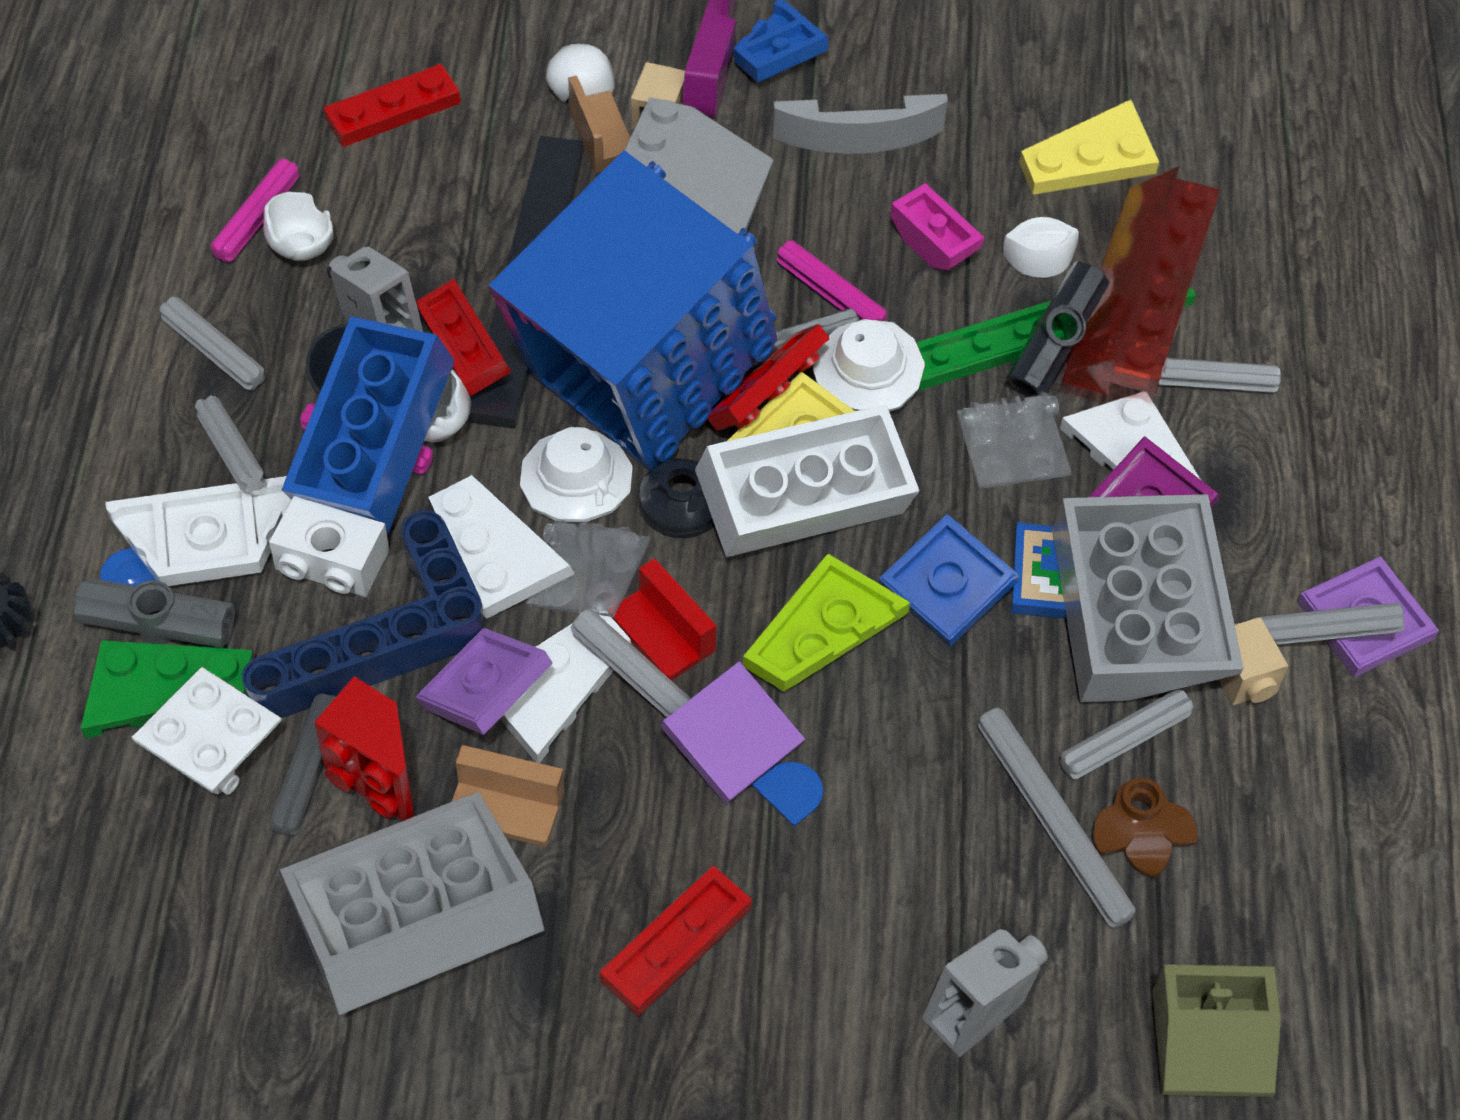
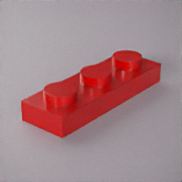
M439 64L323 107L326 122L344 148L461 104L459 89L443 65Z
M455 279L450 280L416 301V305L431 331L439 337L454 358L453 368L470 396L511 372Z
M817 324L794 333L754 370L733 393L726 396L712 409L707 419L717 431L733 425L741 429L756 419L761 413L758 406L766 398L770 401L782 394L791 385L788 378L795 371L800 373L806 370L820 358L817 350L830 339L821 325Z
M713 865L599 972L600 981L639 1016L752 908V899Z

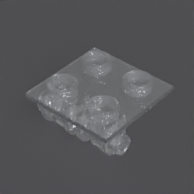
M1044 392L1040 393L1039 396L1025 398L1024 401H1021L1019 396L1012 397L1011 403H1007L1005 398H1000L998 403L978 404V402H972L970 408L957 410V417L979 489L1072 475L1053 416L1059 413V404L1056 396L1048 397V394Z
M556 520L553 524H547L543 532L544 541L549 543L553 550L571 566L575 574L529 597L526 602L527 606L578 613L590 608L598 615L614 617L651 538L632 533L628 527L614 529L605 528L602 524H594L592 526L590 523H581L576 527L575 524H567L564 520Z

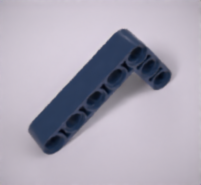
M422 510L410 514L402 524L401 530L406 561L422 595V599L251 660L245 666L242 673L246 696L282 719L311 708L314 697L320 693L337 697L354 676L372 686L457 655L484 629L481 598L443 518L433 511ZM423 541H431L429 543H421ZM444 578L450 579V580L444 581V582H438V581H437V580H439V579H444ZM458 617L468 618L463 621H454V619ZM411 634H421L417 638H405ZM364 651H374L369 655H358L359 653ZM317 668H325L320 673H309ZM266 686H277L269 691H260Z

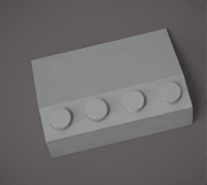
M649 97L625 148L627 153L646 167L651 161L656 162L654 167L659 165L666 173V177L663 178L665 181L737 234L741 228L748 229L773 167V159L692 106Z
M1208 494L1063 498L1052 527L1080 702L1130 701L1242 673L1243 664Z
M479 791L280 869L317 965L339 1015L544 931L532 882Z

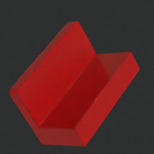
M655 558L639 568V590L609 610L611 618L631 639L635 647L671 681L716 651L717 625Z

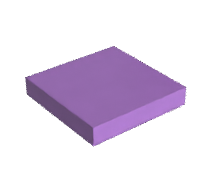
M1381 556L1302 592L1297 601L1304 612L1396 602L1401 604L1404 614V630L1401 632L1326 640L1353 677L1361 675L1434 640L1439 632L1435 624Z
M484 628L418 693L416 698L425 710L484 735L553 662L545 650Z
M740 661L669 715L660 724L664 732L726 805L805 740Z

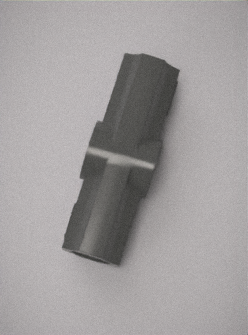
M87 578L86 581H81L75 595L74 616L77 622L138 633L144 642L150 644H165L174 639L223 648L225 644H229L233 632L235 617L233 603L172 593L171 588L166 583L158 580H149L133 586ZM160 611L159 613L149 615L152 612Z

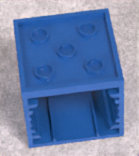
M623 150L488 286L531 377L606 437L619 444L626 453L646 469L650 470L660 461L664 462L671 458L679 446V441L692 428L700 427L707 420L712 407L724 395L733 393L739 387L744 374L756 361L761 362L769 356L775 346V342L778 340L773 324L777 317L769 309L753 247L757 244L753 234L748 232L746 235L747 229L741 228L737 234L665 181L663 178L666 177V173L659 165L654 167L656 162L651 161L646 167Z

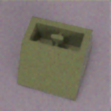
M1164 964L1152 991L1162 1095L1273 1097L1276 1088L1281 1023L1275 967Z

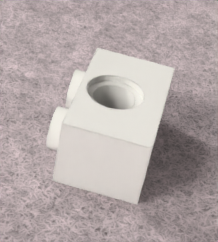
M293 496L269 541L275 569L280 570L284 575L292 579L301 580L306 578L325 584L329 589L337 593L347 594L351 592L364 597L367 596L389 553L385 523L297 496ZM326 549H333V550L328 551V552H322V551H324V550H326Z

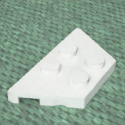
M284 476L265 479V484L261 489L255 488L250 493L242 491L238 484L235 483L106 502V510L112 523L153 577L158 581L166 583L168 586L262 572L271 552L269 541L288 508L291 499L281 490L287 477Z

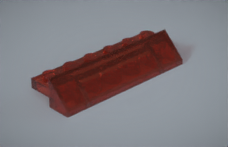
M1179 166L1129 188L1101 267V271L1105 273L1106 278L1111 283L1086 323L1084 337L1073 347L1062 383L1103 394H1108L1111 383L1152 394L1157 393L1204 250L1220 189L1177 179Z

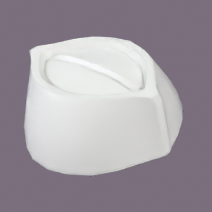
M1049 217L1028 219L1004 237L1003 256L1016 270L1024 275L1038 278L1056 276L1063 273L1070 265L1076 250L1079 232L1076 228L1057 219Z

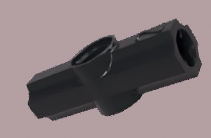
M1076 261L1072 265L1044 314L1033 323L1031 336L1006 376V379L1010 381L1013 388L1024 395H1029L1036 399H1041L1045 395L1073 345L1077 344L1084 337L1086 323L1111 283L1103 271L1092 264H1086L1081 261ZM1052 320L1058 321L1065 330L1064 340L1058 338L1053 333Z

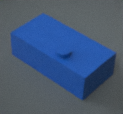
M350 316L281 489L291 500L293 496H297L385 523L386 533H389L455 361L439 337L435 334Z

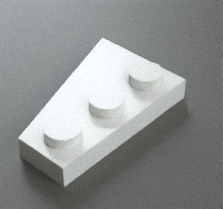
M1146 391L1062 418L1060 429L1071 439L1076 436L1090 448V456L1101 466L1108 464L1114 470L1136 444L1146 436L1199 478Z
M472 475L429 497L435 513L443 518L481 598L483 615L486 619L575 574L571 566Z
M601 605L594 609L601 618L631 644V639ZM571 625L536 646L546 651L553 664L500 718L536 763H540L547 755L549 745L561 730L566 731L575 720L576 712L590 694L596 693L614 671L610 665L571 631Z

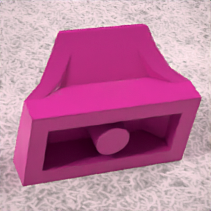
M926 183L896 200L891 205L890 216L903 241L932 268L949 270L983 247L984 236Z

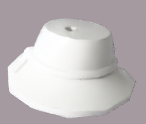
M863 319L839 326L829 335L830 339L817 350L820 358L813 366L817 383L854 411L881 405H887L889 411L900 409L919 389L925 362L914 338L893 322Z
M569 427L540 439L522 460L520 487L533 511L557 522H588L613 513L630 495L633 466L621 446L601 433L584 427Z

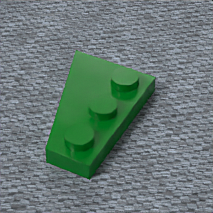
M101 640L81 725L84 738L103 735V729L130 724L131 729L142 727L201 667L246 695L242 673L245 666L255 659L253 650Z

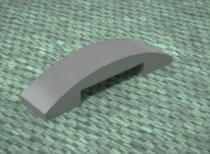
M947 94L904 96L902 109L819 112L817 100L774 101L772 136L774 139L789 145L828 153L862 154L903 148L929 139L944 130L948 103Z

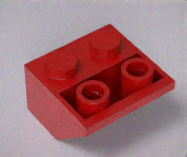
M354 676L314 721L319 741V750L322 753L325 766V775L337 788L345 792H349L352 789L365 797L369 806L385 818L395 816L399 820L404 821L415 817L397 703Z

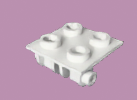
M201 667L132 736V740L211 793L219 794L223 792L229 795L236 789L239 783V777L234 774L235 769L282 720L273 712Z

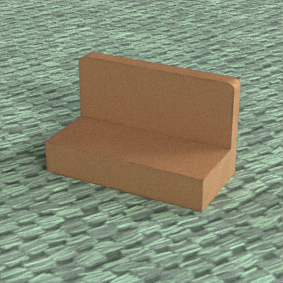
M577 75L568 77L570 115L580 139L583 141V146L594 172H602L625 150L630 140V135L610 91L586 96Z
M462 745L456 760L459 783L452 802L479 791L506 838L542 847L547 846L565 794L563 769Z

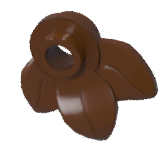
M1140 777L1122 784L1116 793L1114 804L1103 809L1098 814L1094 823L1093 841L1099 854H1110L1124 850L1126 859L1135 870L1148 877H1157L1163 872L1169 862L1172 844L1178 846L1196 844L1198 833L1193 817L1184 807L1167 801L1162 788L1155 781ZM1141 801L1147 805L1148 810L1138 809L1131 803Z

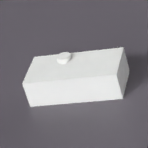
M887 405L706 447L695 469L726 557L903 514L919 493L918 485Z

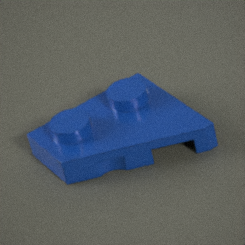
M777 0L773 4L774 14L768 20L760 19L752 27V32L748 36L743 37L734 47L735 63L757 82L771 78L786 69L828 51V36L785 0Z

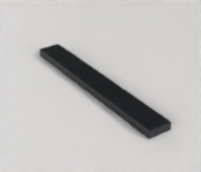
M540 136L506 267L571 203L584 152L583 141ZM496 304L489 336L511 372L472 396L469 422L516 429L529 371Z

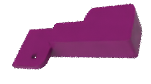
M735 0L708 1L684 73L683 105L692 106L707 117H717L725 91L727 68L735 46L737 22L734 19Z

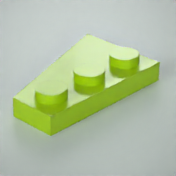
M827 554L743 656V666L785 692L907 615L910 609V602L830 554Z

